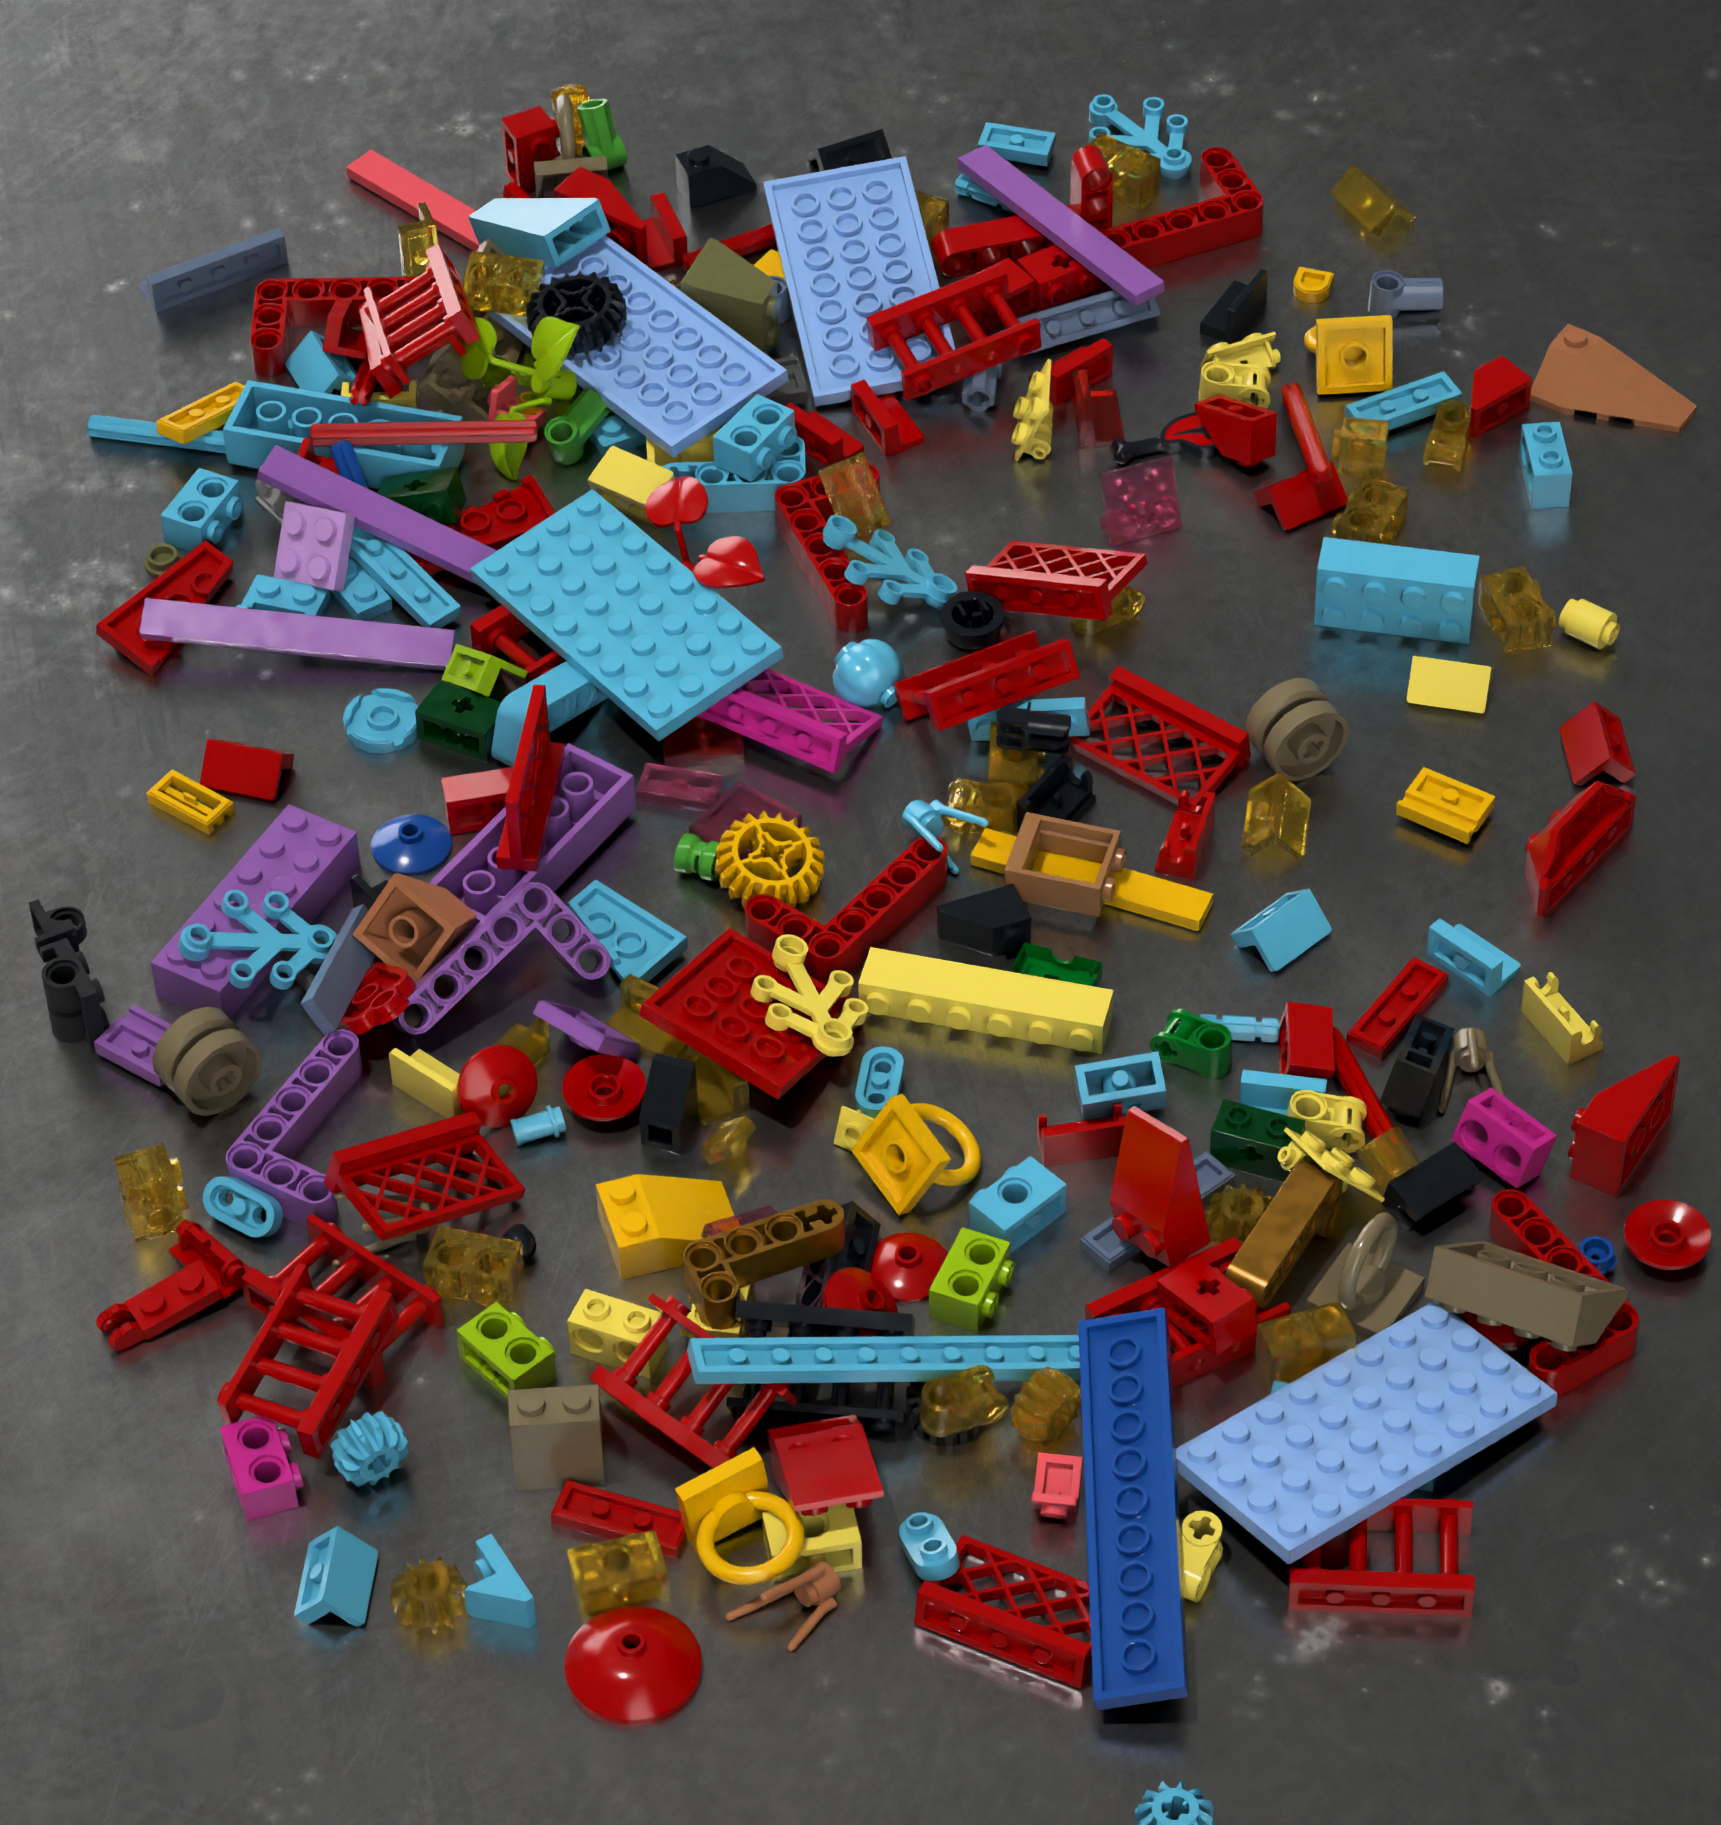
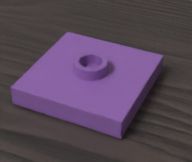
M542 1000L538 1001L532 1013L570 1035L569 1039L572 1042L588 1050L593 1049L600 1053L635 1060L641 1049L638 1042L577 1007Z

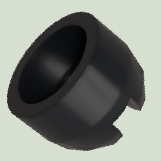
M516 1224L509 1228L502 1235L498 1244L499 1249L515 1262H525L531 1259L536 1252L537 1246L533 1233L524 1224Z

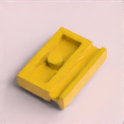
M1423 767L1405 791L1404 798L1397 802L1396 815L1468 844L1471 841L1472 834L1478 831L1494 809L1496 796Z

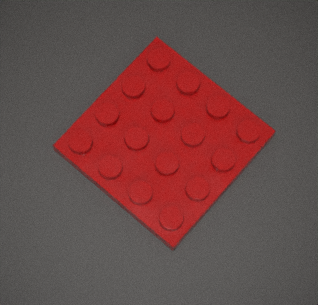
M731 928L727 929L645 1000L639 1013L640 1017L657 1028L667 1032L778 1100L826 1056L814 1046L812 1038L790 1027L784 1031H776L766 1025L765 1017L769 1006L774 1003H784L776 999L769 1003L755 1000L750 993L755 977L767 975L774 978L778 984L797 993L798 991L788 972L781 971L775 966L770 951ZM810 976L820 995L826 985ZM839 998L828 1012L831 1018L838 1019L841 1016L844 1003L849 998ZM788 1006L793 1013L813 1021L811 1016Z

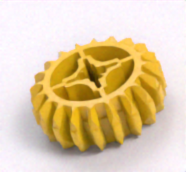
M764 810L760 814L759 819L748 813L743 822L735 820L730 830H725L721 836L720 844L716 848L715 871L716 875L720 876V888H729L730 900L741 897L743 909L750 898L760 894L776 897L793 908H796V903L805 906L806 902L809 901L810 895L814 896L818 891L820 880L823 879L824 875L823 863L825 857L824 851L819 850V838L810 837L811 831L809 826L798 828L796 817L789 822L783 820L781 811L775 818H769ZM751 848L752 853L748 854V858L740 860L739 855ZM799 865L800 871L789 878L787 873L791 872L792 867Z

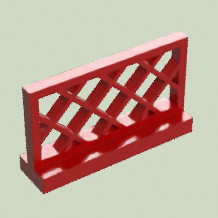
M1012 540L985 567L972 565L965 572L968 591L986 592L996 597L1002 603L1004 610L1106 621L1113 614L1111 601L1148 563L1146 554Z
M1119 665L1109 676V687L1088 710L1090 731L1103 729L1105 741L1088 744L1081 740L1082 736L1070 737L1071 749L1176 805H1178L1181 795L1177 784L1200 780V790L1193 798L1189 797L1188 799L1192 805L1200 806L1205 791L1214 792L1236 765L1243 767L1251 757L1249 734ZM1114 700L1127 707L1128 714L1105 718L1104 710ZM1152 720L1160 726V731L1137 735L1135 723ZM1131 725L1133 736L1109 739L1107 728ZM1184 737L1192 741L1193 748L1170 752L1167 740ZM1163 741L1165 753L1142 757L1140 745ZM1135 746L1137 758L1120 761L1113 757L1112 750ZM1217 754L1225 759L1220 766L1202 769L1200 757ZM1195 758L1198 770L1174 774L1172 762ZM1168 764L1170 774L1168 776L1152 778L1145 774L1144 767Z
M533 684L505 799L506 818L496 855L498 869L538 872L565 758L564 743L550 742L545 685Z
M474 1111L335 1151L332 1153L324 1179V1184L332 1194L338 1192L345 1194L381 1241L522 1199L526 1190L479 1133L482 1121ZM475 1150L484 1162L482 1164L460 1156L472 1153ZM439 1163L449 1166L450 1170L449 1174L426 1168L425 1166ZM455 1168L478 1175V1182L475 1183L453 1176ZM403 1173L416 1178L412 1185L389 1177ZM485 1177L501 1182L505 1188L498 1190L482 1185L483 1179ZM420 1179L445 1186L443 1193L419 1187ZM369 1184L379 1187L380 1190L378 1195H374L360 1190L358 1186ZM449 1188L474 1196L472 1199L464 1201L448 1196L447 1193ZM384 1190L408 1196V1203L404 1204L382 1197ZM414 1199H418L439 1207L432 1211H426L413 1207L412 1203ZM378 1209L403 1216V1220L387 1224L378 1213Z
M962 1535L956 1543L960 1559L959 1569L955 1574L946 1579L931 1582L925 1580L917 1591L914 1624L1081 1689L1088 1678L1089 1666L1092 1663L1090 1616L1085 1606L1090 1605L1089 1583ZM968 1553L983 1559L985 1565L965 1569L961 1560ZM1017 1572L1025 1575L1027 1580L1006 1584L1002 1574ZM992 1576L997 1587L976 1591L971 1580ZM962 1582L966 1593L959 1594L943 1586ZM1056 1587L1066 1591L1068 1596L1048 1601L1043 1590ZM1034 1593L1038 1603L1018 1607L1013 1596ZM1003 1599L1008 1609L1000 1610L984 1602ZM1074 1608L1080 1618L1059 1623L1054 1612ZM1045 1615L1049 1626L1036 1624L1026 1620V1618ZM1086 1631L1090 1642L1085 1643L1067 1635Z

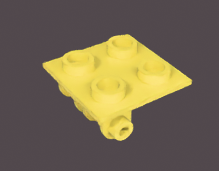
M1050 359L1046 361L1040 372H1034L1029 383L1027 395L1025 397L1020 396L1016 402L1013 417L1017 419V425L1011 442L1015 444V461L1020 459L1023 452L1032 455L1036 459H1043L1051 451L1053 405L1049 401Z
M1285 1128L1284 1131L1292 1138V1141L1278 1153V1161L1283 1169L1291 1172L1296 1164L1302 1160L1342 1180V1194L1347 1190L1349 1183L1381 1202L1385 1200L1372 1187L1376 1180L1356 1166L1352 1168L1355 1160L1337 1147H1334L1331 1152L1324 1149L1327 1145L1306 1130L1301 1136L1289 1128Z

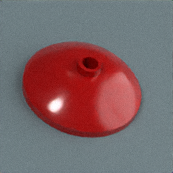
M645 1606L615 1608L590 1619L573 1636L564 1659L565 1680L574 1700L592 1716L617 1725L635 1726L649 1724L677 1712L693 1696L702 1674L701 1650L695 1635L689 1627L668 1612ZM637 1646L634 1649H627L626 1647Z

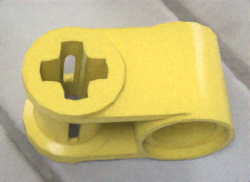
M1222 361L1208 362L1201 369L1198 400L1200 402L1220 394L1267 409L1270 404V393L1267 391V387L1271 382L1270 371L1260 364H1237ZM1254 374L1257 375V384H1253ZM1251 393H1255L1254 403H1251Z
M1301 1090L1292 1095L1286 1116L1305 1120V1130L1321 1139L1327 1145L1325 1149L1332 1150L1334 1147H1337L1345 1153H1353L1363 1148L1365 1145V1133L1362 1130V1122L1367 1116V1106L1363 1101L1352 1096L1342 1097L1317 1093L1312 1090ZM1348 1109L1352 1110L1350 1117H1347ZM1344 1133H1346L1345 1141L1342 1139Z
M1195 1511L1189 1514L1183 1520L1180 1527L1183 1596L1195 1603H1198L1204 1595L1210 1577L1223 1554L1222 1542L1220 1541L1223 1533L1222 1523L1215 1514L1208 1511Z

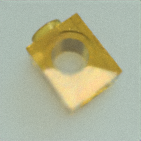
M1399 1126L1391 1128L1356 1150L1371 1177L1376 1180L1375 1183L1378 1188L1388 1184L1389 1181L1421 1162Z

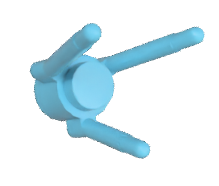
M921 799L912 801L906 806L902 814L903 825L917 835L918 838L923 837L938 852H941L944 848L936 838L943 829L942 815L983 827L989 824V821L985 818L945 806L938 800L932 801L930 805ZM948 856V869L953 874H958L959 868Z

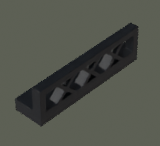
M854 1201L841 1205L844 1211L845 1222L844 1248L838 1254L829 1257L820 1270L819 1267L826 1259L803 1266L795 1305L824 1307L823 1291L825 1284L830 1276L840 1269L853 1267L871 1272L881 1224ZM821 1290L819 1296H818V1297L814 1300V1302L811 1304V1301L814 1299V1297H815V1296L819 1293V1291ZM815 1330L814 1337H833V1331Z

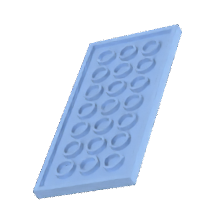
M906 156L763 182L764 193L784 278L787 282L788 295L815 407L851 400V384L861 380L867 382L876 396L903 391L901 371L905 370L891 346L876 352L874 351L868 339L866 317L939 288ZM949 323L939 326L952 349L955 350ZM925 333L905 340L919 364L939 356Z
M606 235L559 267L541 265L484 302L486 314L489 313L492 319L531 348L532 336L527 327L526 309L527 303L531 300V293L539 291L540 284H550L551 277L563 278L565 272L569 276L577 275L580 270L585 276L596 272L598 278L608 276L611 283L618 285L626 301L627 320L626 326L622 330V336L615 337L614 345H604L602 352L590 351L588 357L584 353L576 354L572 359L568 353L560 369L573 371L579 386L585 390L592 389L598 392L603 403L610 410L672 457H675L728 422L756 394L765 397L789 381L787 370Z
M1434 1300L1176 1448L1177 1473L1289 1565L1552 1409L1557 1404V1392L1454 1313L1445 1311L1440 1306L1441 1303Z

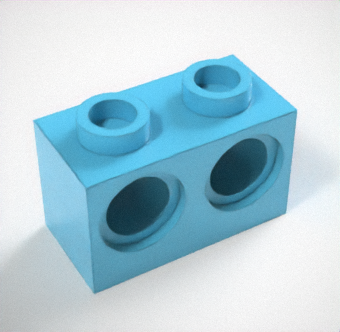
M756 394L713 436L714 465L752 482L763 470H767L772 465L773 460L781 452L790 448L794 443L797 435L794 410Z
M1560 422L1522 424L1519 461L1531 510L1569 507L1573 473Z
M198 468L160 515L164 543L190 552L205 540L211 545L218 543L226 528L233 520L240 516L243 510V499L240 494L239 481Z

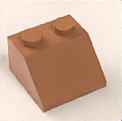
M396 873L391 877L352 935L385 964L405 969L416 983L460 941L477 917V914L448 889Z

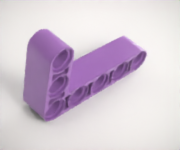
M539 882L521 883L416 982V987L408 998L410 1000L409 1005L415 1003L422 1010V1020L415 1027L407 1025L404 1020V1012L393 1019L392 1022L401 1032L416 1035L425 1033L531 931L576 978L594 980L604 976L610 967V955L599 940L547 885ZM531 889L536 890L541 897L540 907L535 912L528 911L523 901L524 895ZM502 917L510 922L512 928L510 936L504 941H500L494 934V925ZM562 919L567 923L569 933L567 938L559 943L553 938L551 930L553 924L557 920ZM475 946L480 950L482 960L477 968L471 970L464 963V954L468 948ZM587 949L593 951L597 959L596 966L590 972H585L579 962L581 954ZM441 975H446L452 982V990L445 998H440L434 991V983Z
M340 1029L325 1035L226 1153L228 1176L236 1177L273 1196L281 1205L283 1217L306 1228V1218L311 1214H314L326 1223L332 1222L335 1224L339 1217L338 1204L334 1194L324 1184L326 1175L292 1160V1158L360 1078L362 1062L359 1039L356 1034L349 1030Z

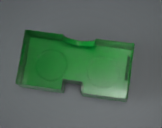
M1024 942L1011 972L1098 987L1102 978L1103 962L1076 955L1071 961H1063L1052 953V949Z

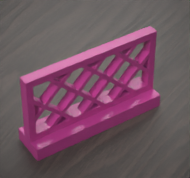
M766 669L754 677L758 680L748 681L698 715L701 718L833 774L842 767L843 756L881 728L883 716L848 703L845 700L771 669ZM753 692H769V694H754ZM780 692H789L791 694H780ZM787 706H802L803 708H788ZM814 706H822L825 708H814ZM822 721H837V723H822ZM848 721H858L860 723H849Z

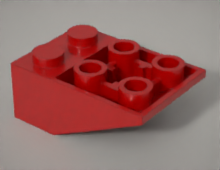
M855 1414L767 1430L774 1482L794 1512L801 1511V1514L804 1516H815L828 1512V1506L846 1504L848 1508H861L871 1505L874 1498L884 1497L883 1487L863 1426Z

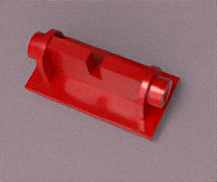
M182 1221L176 1229V1233L179 1235V1243L170 1248L168 1253L184 1267L200 1259L219 1286L223 1295L221 1298L223 1300L227 1299L242 1288L241 1277L251 1268L196 1221Z

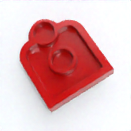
M377 962L366 972L336 1030L345 1029L360 1035L376 1025L392 1021L408 1007L410 1002L408 997L414 991L416 983L405 969Z

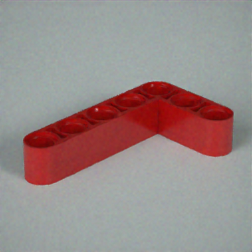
M1087 145L1078 149L1071 159L1070 205L1067 207L1099 232L1112 228L1113 175L1102 151L1096 146ZM1018 215L945 229L937 233L931 241V248L942 273L948 277L976 274L1008 257L1017 264V259L1055 245Z
M1211 147L1204 150L1201 154L1200 188L1208 200L1108 228L1101 233L1146 268H1151L1258 236L1263 229L1264 198L1229 150L1222 147Z
M416 277L273 278L260 282L255 289L250 333L254 371L262 377H275L282 374L286 369L285 363L288 359L291 328L326 327L328 315L338 297L352 300L348 327H362L358 305L366 301L363 292L365 288L370 286L378 299L381 300Z
M858 463L779 487L774 496L775 523L779 533L833 625L839 631L848 634L858 633L867 627L868 593L864 585L853 584L845 578L844 572L850 561L843 550H835L825 544L823 529L832 515H840L847 519H852L874 512L879 507V470L871 464Z
M923 837L918 838L825 926L776 897L766 894L753 896L745 904L746 938L772 953L779 936L790 934L800 937L808 945V952L803 964L808 975L827 985L830 973L835 970H842L851 974L867 958L870 947L878 948L946 883L948 877L947 845L941 838L936 837L944 847L941 852H938Z
M1505 1189L1499 1191L1493 1197L1489 1234L1498 1246L1609 1282L1527 1195L1515 1189ZM1625 1300L1595 1344L1577 1346L1576 1351L1559 1350L1550 1346V1339L1542 1340L1532 1347L1530 1351L1528 1371L1555 1390L1557 1397L1563 1395L1629 1358L1634 1353L1640 1321L1638 1312Z

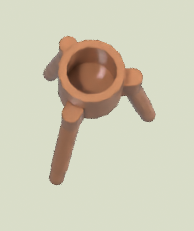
M819 1561L799 1576L762 1593L760 1597L728 1612L726 1619L728 1621L735 1620L794 1591L795 1596L804 1606H817L815 1611L788 1643V1650L794 1651L820 1619L837 1606L833 1596L841 1591L840 1579L828 1563Z

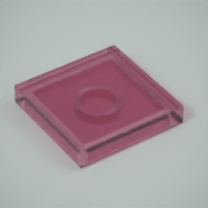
M739 780L689 826V833L700 836L701 840L707 843L712 840L720 842L725 830H730L735 820L743 822L748 813L759 819L760 814L764 810L769 818H775L781 811L785 821L789 822L796 817L798 828L802 826V815ZM751 848L739 855L740 860L748 858V854L752 853Z

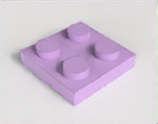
M285 501L274 577L334 591H344L355 514Z

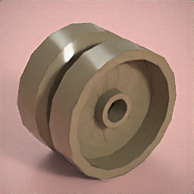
M1293 678L1271 688L1254 704L1247 716L1245 732L1249 734V741L1260 754L1265 756L1267 763L1279 777L1286 781H1300L1315 776L1327 768L1340 755L1348 741L1349 726L1346 718L1336 706L1329 703L1328 697L1315 682L1308 678Z
M210 1006L194 1009L178 1018L161 1036L156 1044L152 1058L154 1072L194 1114L204 1116L220 1113L243 1098L259 1077L263 1063L260 1049L240 1031L239 1027L220 1008Z

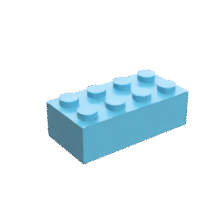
M1324 537L1317 568L1314 625L1469 644L1475 612L1480 556Z

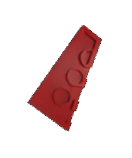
M531 474L521 479V486L510 492L505 488L493 494V501L480 508L473 505L461 512L462 516L457 523L444 525L498 551L555 514V511ZM405 550L429 575L445 570Z
M205 540L97 623L96 634L153 677L178 643L140 638L139 632L145 598L208 604L233 572V560Z

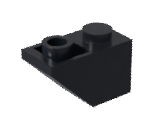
M655 1053L639 1116L641 1145L681 1155L699 1119L696 1064L679 1057Z

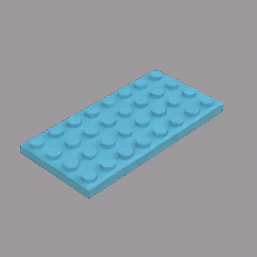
M594 489L470 568L472 579L658 741L784 658L782 647L712 588L698 583L692 571Z

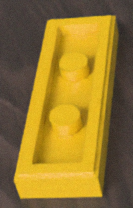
M235 381L156 421L157 433L185 445L226 424L245 385Z

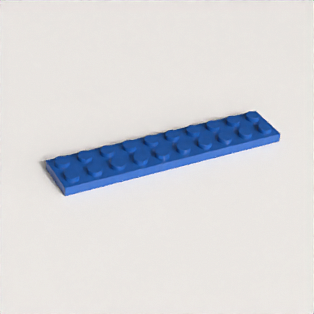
M1164 1307L1078 1321L1094 1703L1098 1710L1189 1697L1168 1315Z

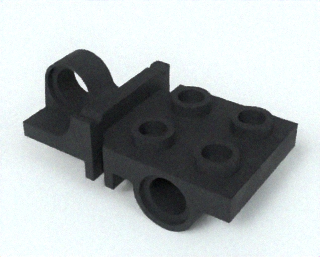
M39 899L29 902L33 928L37 935L34 938L36 949L43 962H48L42 969V980L53 1035L59 1041L65 1043H77L85 1040L93 1054L96 1052L94 1041L110 1027L103 1007L99 1004L105 1002L101 985L97 978L90 980L88 976L90 971L86 958L82 951L79 950V944L87 936L84 914L78 908L71 906L45 912Z

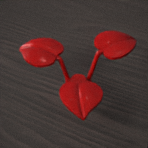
M691 476L676 477L662 484L650 494L645 505V513L648 520L657 527L674 525L682 557L681 563L693 572L698 583L709 588H736L765 581L756 550L752 543L743 537L730 536L716 540L709 546L707 555H699L696 565L691 563L681 523L693 524L699 522L707 511L708 495L699 480Z

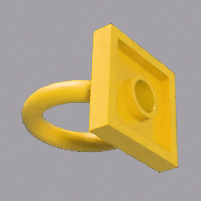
M1391 315L1316 319V326L1306 332L1304 345L1310 352L1316 354V391L1318 395L1388 391L1393 388V319Z
M904 1094L892 1096L851 1149L852 1153L898 1215L911 1212L933 1183L946 1187L965 1185L976 1177L981 1167V1151L978 1142L969 1128L959 1118L947 1110L932 1104H910ZM923 1120L941 1126L957 1140L964 1153V1164L961 1168L955 1170L944 1169L951 1158Z
M755 1447L675 1488L687 1540L694 1551L698 1552L699 1558L706 1569L717 1578L738 1585L764 1583L787 1571L800 1555L805 1536L802 1519L798 1512H794L788 1501L770 1493L763 1459ZM764 1512L775 1514L784 1523L787 1535L785 1544L781 1551L766 1563L751 1567L736 1566L723 1560L716 1551L714 1543L761 1519Z

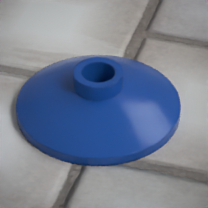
M409 814L393 818L379 827L372 838L371 850L376 863L387 872L392 874L400 873L406 876H418L437 869L448 859L452 850V839L447 827L437 819L426 815Z

